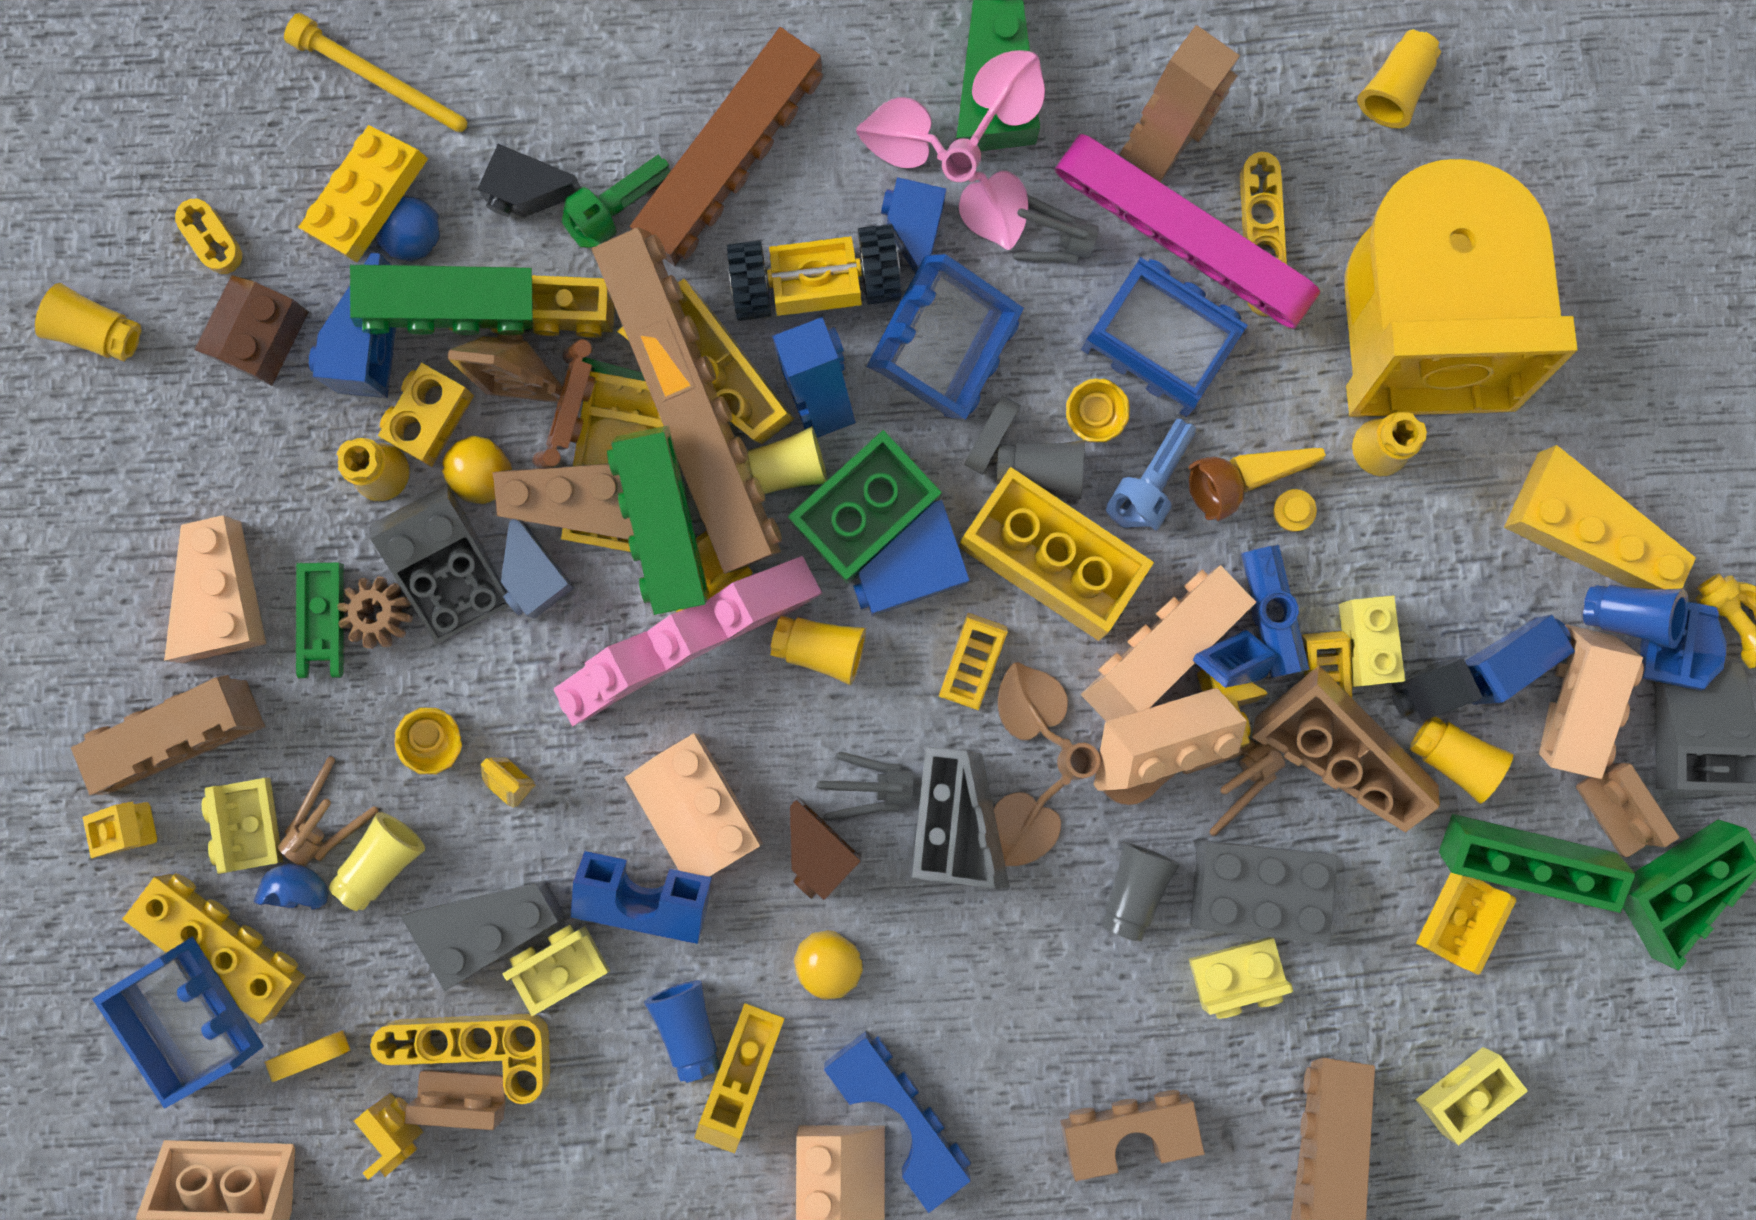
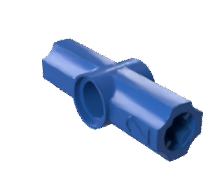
M1279 545L1242 553L1241 557L1250 594L1256 601L1252 607V619L1259 627L1262 643L1278 656L1269 671L1270 677L1274 678L1309 670L1297 621L1299 608L1296 599L1290 592ZM1270 600L1278 602L1284 610L1283 618L1279 623L1271 621L1266 614V606Z

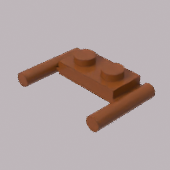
M579 340L563 351V359L569 365L546 442L547 450L537 452L533 456V464L537 468L557 465L560 462L561 456L556 449H568L570 442L576 444L583 426V419L577 417L582 401H589L595 384V377L589 376L592 365L582 362V359L588 356L592 350L591 344L587 340Z

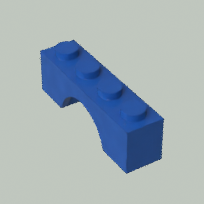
M865 1031L826 1060L824 1071L849 1105L861 1102L881 1103L894 1109L905 1120L912 1135V1143L908 1157L902 1166V1178L927 1212L930 1213L971 1181L967 1167L972 1163L957 1142L950 1146L940 1133L945 1129V1126L931 1107H928L926 1110L921 1107L914 1097L919 1093V1090L908 1074L903 1071L898 1075L888 1062L893 1058V1055L879 1036L872 1040Z

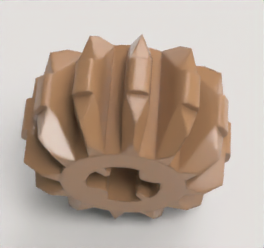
M378 576L373 585L369 579H359L360 592L350 587L345 589V594L351 601L350 604L339 603L337 605L338 610L348 613V616L341 619L338 624L341 628H352L348 636L350 641L358 642L363 639L364 647L374 649L377 642L382 647L388 648L392 646L391 633L399 638L406 636V632L399 624L401 621L406 623L412 622L413 616L402 613V609L409 607L411 603L407 597L398 598L402 591L399 584L393 583L388 587L387 579ZM373 605L382 607V611L376 614L377 621L369 619V614L374 612Z

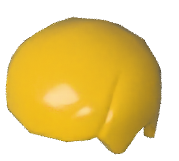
M1104 378L1088 379L1073 389L1066 402V419L1070 428L1078 437L1087 442H1108L1121 435L1129 422L1130 404L1127 395L1114 382Z
M473 435L455 442L445 453L442 462V472L446 482L461 499L469 503L486 504L495 500L493 472L512 470L510 461L498 445L488 438Z
M419 707L404 715L395 730V750L400 761L418 774L437 775L452 767L461 752L462 741L458 725L451 715L439 708Z
M832 930L811 933L799 944L794 957L796 975L801 985L809 993L823 1000L846 996L857 987L863 972L860 953L855 945Z

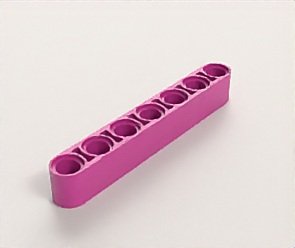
M1078 135L1054 169L1055 173L1068 185L1288 328L1295 329L1320 294L1319 288L1308 278L1087 135Z

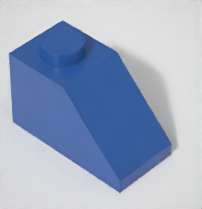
M897 177L894 191L886 189L881 214L888 216L887 224L893 225L895 242L913 272L916 273L924 256L932 255L945 203L946 188Z

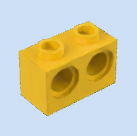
M421 362L417 370L410 371L401 386L403 394L395 407L390 406L383 414L379 424L381 431L378 436L432 467L474 395L466 387ZM434 386H441L442 396L440 400L434 404H426L425 396L427 391ZM419 422L421 430L418 437L412 441H405V428L410 423Z

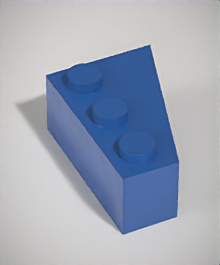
M823 317L772 336L780 368L804 429L812 426L816 437L819 438L855 424V417L842 373L845 370L843 363L845 360L842 353L844 349L836 328L827 329Z

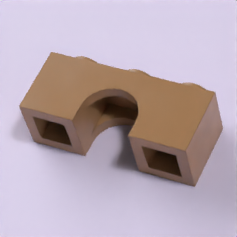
M1179 1090L1159 1092L1154 1095V1101L1139 1104L1137 1099L1116 1101L1111 1104L1112 1109L1096 1113L1094 1108L1077 1109L1069 1113L1070 1118L1060 1120L1070 1171L1075 1182L1119 1173L1115 1158L1116 1147L1120 1140L1130 1133L1139 1132L1150 1136L1155 1155L1161 1163L1205 1155L1194 1102L1187 1094L1180 1095Z

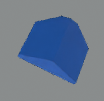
M1688 602L1685 630L1680 643L1675 649L1641 639L1640 654L1643 657L1642 663L1644 666L1642 679L1700 691L1705 689L1724 669L1727 642L1718 620L1719 613L1717 608Z

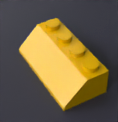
M1012 467L1008 469L958 545V548L1098 641L1109 633L1154 564L1152 560Z

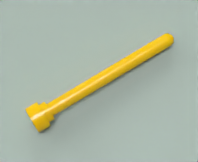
M299 12L288 22L284 32V41L300 51L308 50L312 52L316 50L456 132L466 130L467 121L463 116L322 35V30L318 28L317 22Z

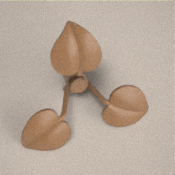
M1019 662L1013 663L1008 668L1000 684L998 693L999 717L1005 729L1019 740H1030L1041 731L1045 738L1061 746L1062 751L1058 756L1057 766L1062 777L1044 792L1037 802L1027 793L1015 792L1004 796L994 806L1005 866H1020L1031 863L1045 855L1055 845L1061 831V819L1054 810L1043 807L1044 804L1065 785H1068L1071 780L1091 777L1098 771L1100 766V755L1095 747L1088 743L1072 745L1069 739L1059 737L1048 728L1061 723L1067 712V694L1061 684L1049 674L1027 667ZM1176 773L1159 778L1154 782L1140 784L1128 789L1104 790L1103 792L1111 800L1119 804H1137L1151 797Z

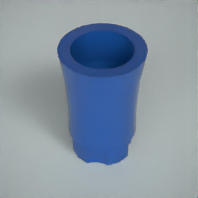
M1612 584L1608 587L1595 585L1590 587L1586 594L1583 621L1585 625L1600 627L1602 631L1625 634L1675 649L1681 641L1686 626L1688 594L1685 589L1632 588Z
M689 981L667 988L644 1001L666 1046L672 1067H676L680 1082L696 1081L720 1069V1062L716 1054L718 1049L705 1006L702 981Z

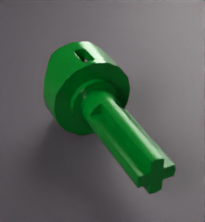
M657 154L600 194L599 197L594 195L589 189L582 187L566 198L562 216V224L580 247H596L616 235V227L612 216L617 215L661 184L671 172L668 162Z

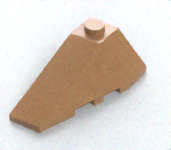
M498 334L497 338L483 336L449 350L448 360L486 395L558 403L562 385L528 342L523 341L522 335L509 336Z

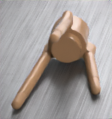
M1249 739L1250 743L1242 747L1239 753L1225 759L1221 758L1196 766L1188 771H1182L1186 775L1242 755L1244 756V758L1239 760L1243 772L1222 786L1220 791L1222 794H1228L1248 779L1255 783L1210 829V835L1216 836L1266 785L1277 779L1275 773L1285 767V761L1279 750L1268 743L1266 745L1260 742L1255 744L1252 739Z
M329 756L326 759L294 820L285 830L287 835L278 845L280 852L297 865L306 866L313 857L322 861L333 847L379 812L378 807H371L324 843L321 840L325 835L316 825L330 806L331 801L324 799L308 821H304L335 763L333 756Z

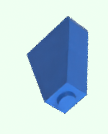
M942 500L931 504L858 572L860 583L853 585L861 610L869 607L871 615L875 616L969 583L970 580Z
M1553 615L1537 617L1466 659L1465 662L1483 697L1472 704L1502 703L1574 653L1575 650L1569 642L1571 641V635L1564 623L1559 619H1555Z

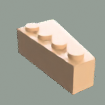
M1221 565L1209 574L1203 569L1200 570L1184 585L1188 593L1178 601L1175 596L1172 597L1156 612L1160 619L1151 628L1146 624L1142 626L1127 641L1131 647L1120 656L1116 652L1098 669L1101 675L1080 695L1105 721L1149 709L1195 664L1193 658L1197 653L1213 646L1256 603Z

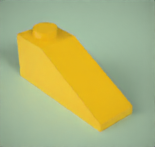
M744 1003L699 1121L694 1139L735 1154L785 1018Z

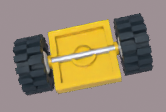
M884 224L858 228L861 262L860 258L855 259L852 236L769 247L771 269L767 270V274L761 240L727 244L729 281L737 320L743 321L771 317L768 283L769 288L774 289L777 316L860 306L862 302L858 277L862 276L861 271H863L867 304L900 301V266L893 225Z

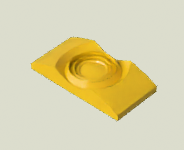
M590 371L589 376L595 377V384L589 401H583L580 418L583 419V426L576 443L573 466L608 463L607 450L613 449L611 443L617 436L664 426L646 381ZM562 528V540L630 552L629 539Z

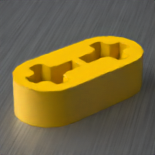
M195 198L183 201L176 210L175 222L200 261L213 272L219 274L234 272L241 264L242 250L221 217L203 200ZM195 212L203 215L201 220L208 229L205 232H202L192 224L194 222L192 215ZM213 241H216L226 249L224 254L227 258L222 262L215 258L217 253L210 244Z
M344 1030L280 1054L264 1063L271 1082H275L351 1051Z

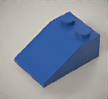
M371 253L364 265H391L380 253ZM349 286L319 331L316 346H313L310 350L309 368L313 372V377L338 394L388 398L396 327H389V333L386 334L362 332V327H355L350 318Z

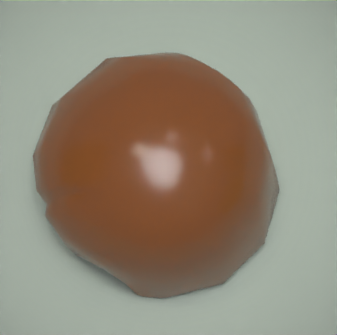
M1215 456L1201 458L1189 465V470H1191L1189 475V492L1196 506L1205 513L1206 520L1216 519L1219 522L1238 510L1244 499V481L1237 467L1230 461Z

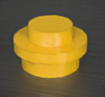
M1291 489L1282 493L1276 499L1273 514L1280 527L1287 531L1298 532L1308 528L1314 522L1317 507L1314 499L1307 492Z

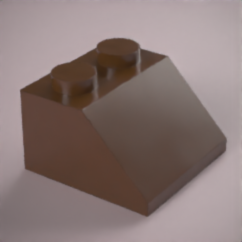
M231 275L194 350L273 386L309 311L295 300L257 282Z
M798 798L790 806L791 869L797 874L793 882L809 898L813 899L818 894L825 900L860 863L861 855L801 798Z

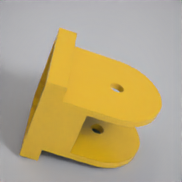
M1447 159L1422 165L1404 175L1391 187L1377 209L1372 226L1362 235L1353 249L1345 271V300L1353 376L1346 385L1349 417L1388 416L1397 412H1409L1414 415L1516 412L1578 350L1574 317L1561 316L1552 238L1548 221L1540 204L1531 192L1510 174L1492 165L1467 159Z

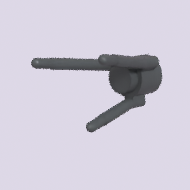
M1028 195L1029 206L1056 219L1023 208L1017 211L1018 216L1061 231L1058 246L1065 248L1064 252H1015L1013 259L1064 261L1072 264H1077L1079 256L1089 259L1096 243L1099 227L1087 223L1085 219L1074 217Z
M838 752L836 754L837 759L885 774H878L877 782L818 781L816 784L818 789L876 792L877 800H884V802L825 813L823 816L825 821L882 811L899 812L900 805L911 806L912 771H901V764H887L844 752Z

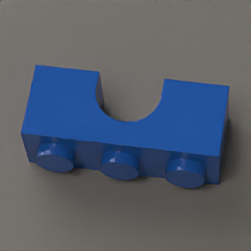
M584 851L573 881L570 918L698 944L707 914L712 877L669 869L663 886L644 888L629 879L626 873V859Z

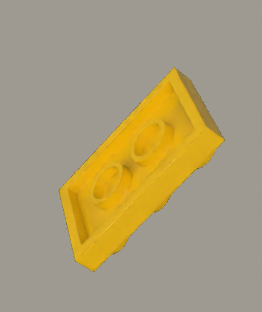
M368 125L365 131L356 139L353 148L340 167L331 175L329 183L316 202L309 207L305 218L298 228L357 263L428 158L418 149Z

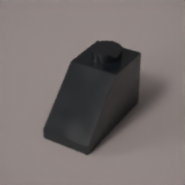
M497 144L478 186V191L487 202L486 207L495 213L509 217L512 212L519 216L527 217L565 202L566 198L582 187L575 175Z
M1464 658L1436 662L1406 676L1404 682L1391 683L1395 691L1392 694L1394 705L1401 716H1407L1409 722L1424 721L1483 698Z

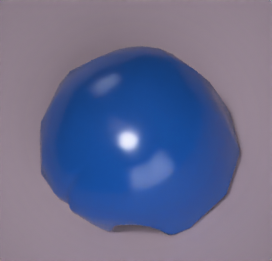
M403 196L377 233L378 244L395 259L412 262L426 257L432 251V248L436 246L440 238L439 215L423 199Z
M285 864L271 869L264 875L255 895L254 903L294 908L301 904L314 910L327 903L329 892L326 883L315 871L301 865Z

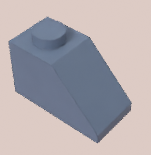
M512 519L508 526L501 583L508 593L503 597L518 616L525 613L528 617L535 619L575 587L522 520Z

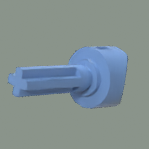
M1176 419L1141 479L1126 477L1120 481L1106 507L1107 514L1123 528L1152 527L1155 531L1159 530L1172 507L1170 500L1162 491L1195 435L1196 427L1193 424H1186L1183 419ZM1125 500H1127L1123 508H1120Z

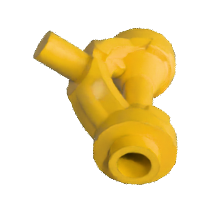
M1720 573L1716 574L1697 587L1700 594L1695 600L1698 604L1716 607L1719 615L1728 619L1741 636L1742 650L1740 654L1742 661L1749 669L1755 668L1756 626L1742 610L1741 603L1753 610L1756 619V586L1745 582H1738L1732 575L1723 578Z

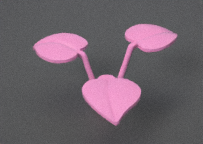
M1022 50L1006 52L992 58L981 67L975 76L972 87L973 99L980 106L989 110L970 140L958 139L949 146L948 150H945L935 135L928 134L931 129L932 119L927 109L918 101L907 97H898L883 103L867 119L860 123L856 129L859 138L875 155L901 168H915L924 164L929 157L930 148L928 142H930L938 153L937 158L942 161V170L948 179L954 182H965L967 180L973 182L964 189L959 202V212L966 226L977 235L999 244L1006 250H1011L1025 227L1027 219L1018 216L1017 211L1020 208L1028 210L1027 191L1020 179L1009 171L996 172L989 179L983 172H977L976 169L981 161V152L977 144L995 114L1005 124L1021 125L1032 120L1043 105L1045 84L1040 59L1034 52Z

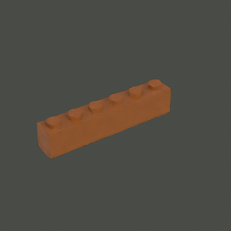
M779 27L630 224V229L639 227L651 232L652 235L656 234L664 246L667 256L665 260L674 267L681 258L684 260L688 259L698 246L699 239L697 236L706 224L709 227L713 226L724 210L722 203L731 191L736 194L744 186L749 176L747 170L755 159L761 161L768 154L774 143L772 137L779 127L786 128L792 122L798 112L799 107L797 103L805 93L811 95L823 78V73H821V55L788 31Z

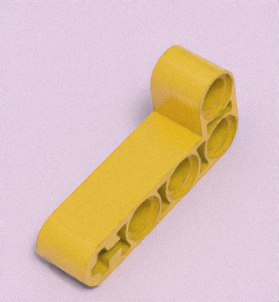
M507 1014L398 1019L381 1027L371 1038L370 1048L372 1055L378 1062L385 1065L502 1061L504 1092L511 1101L517 1104H527L537 1099L546 1089L550 1080L549 1030L544 1019L538 1015ZM519 1026H527L532 1029L536 1038L534 1046L527 1047L520 1044L516 1036ZM476 1028H484L489 1032L492 1039L490 1048H481L475 1043L473 1034ZM432 1030H440L446 1035L448 1040L446 1050H438L432 1045L430 1040ZM394 1035L395 1040H410L415 1036V1042L407 1043L397 1049L396 1044L389 1043L388 1038ZM519 1071H529L535 1076L537 1082L535 1090H525L519 1085L517 1079Z

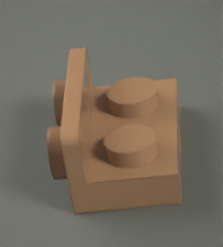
M1612 763L1610 767H1606L1602 779L1588 777L1576 785L1579 794L1620 856L1629 857L1646 845L1667 847L1680 838L1631 763Z
M425 1069L419 1074L417 1098L406 1105L405 1124L494 1130L504 1120L506 1094L503 1088V1075Z

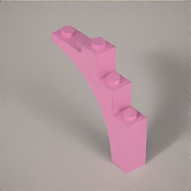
M800 556L733 582L708 599L706 605L686 608L673 613L648 631L608 646L585 662L586 666L556 686L553 690L562 711L567 715L573 727L681 665L780 616L799 609L821 595L822 592L804 557Z

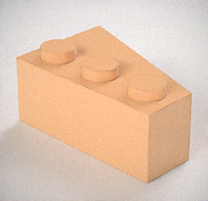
M222 515L181 525L164 661L187 663L265 645L266 639L241 521Z
M1566 624L1565 626L1571 635L1570 644L1575 652L1567 657L1566 664H1557L1555 676L1563 678L1557 703H1549L1539 755L1551 768L1602 779L1606 767H1610L1615 759L1616 745L1614 742L1619 728L1623 727L1628 720L1630 713L1628 701L1632 689L1638 686L1642 679L1644 671L1643 657L1614 635Z

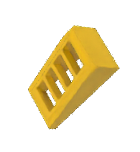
M1308 448L1239 455L1233 457L1230 462L1239 469L1244 481L1245 493L1315 466L1324 459L1326 454L1323 448Z
M967 613L939 692V697L979 711L1008 633L1007 626ZM972 630L994 637L992 644L971 637ZM966 646L988 653L987 659L984 660L964 653ZM960 663L983 670L981 677L958 669ZM954 679L977 686L975 693L953 686Z
M1343 631L1302 634L1309 670L1304 671V676L1308 675L1319 665L1337 664L1338 671H1327V673L1336 682H1339L1343 690L1352 698L1350 637ZM1336 648V653L1317 655V649Z
M490 757L481 763L482 779L486 786L512 808L517 807L536 786L535 782L507 757Z

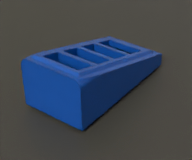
M1244 630L1197 653L1193 661L1226 688L1257 682L1265 678L1278 656L1248 630Z

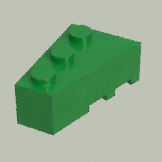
M1718 819L1634 872L1635 877L1623 908L1651 958L1679 971L1687 962L1684 956L1700 937L1703 939L1708 937L1714 929L1710 925L1725 907H1733L1755 881L1756 844L1747 828Z

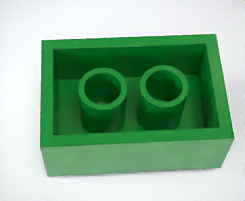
M882 430L788 516L790 524L846 584H849L858 575L859 571L931 504L939 501L942 492L893 439Z

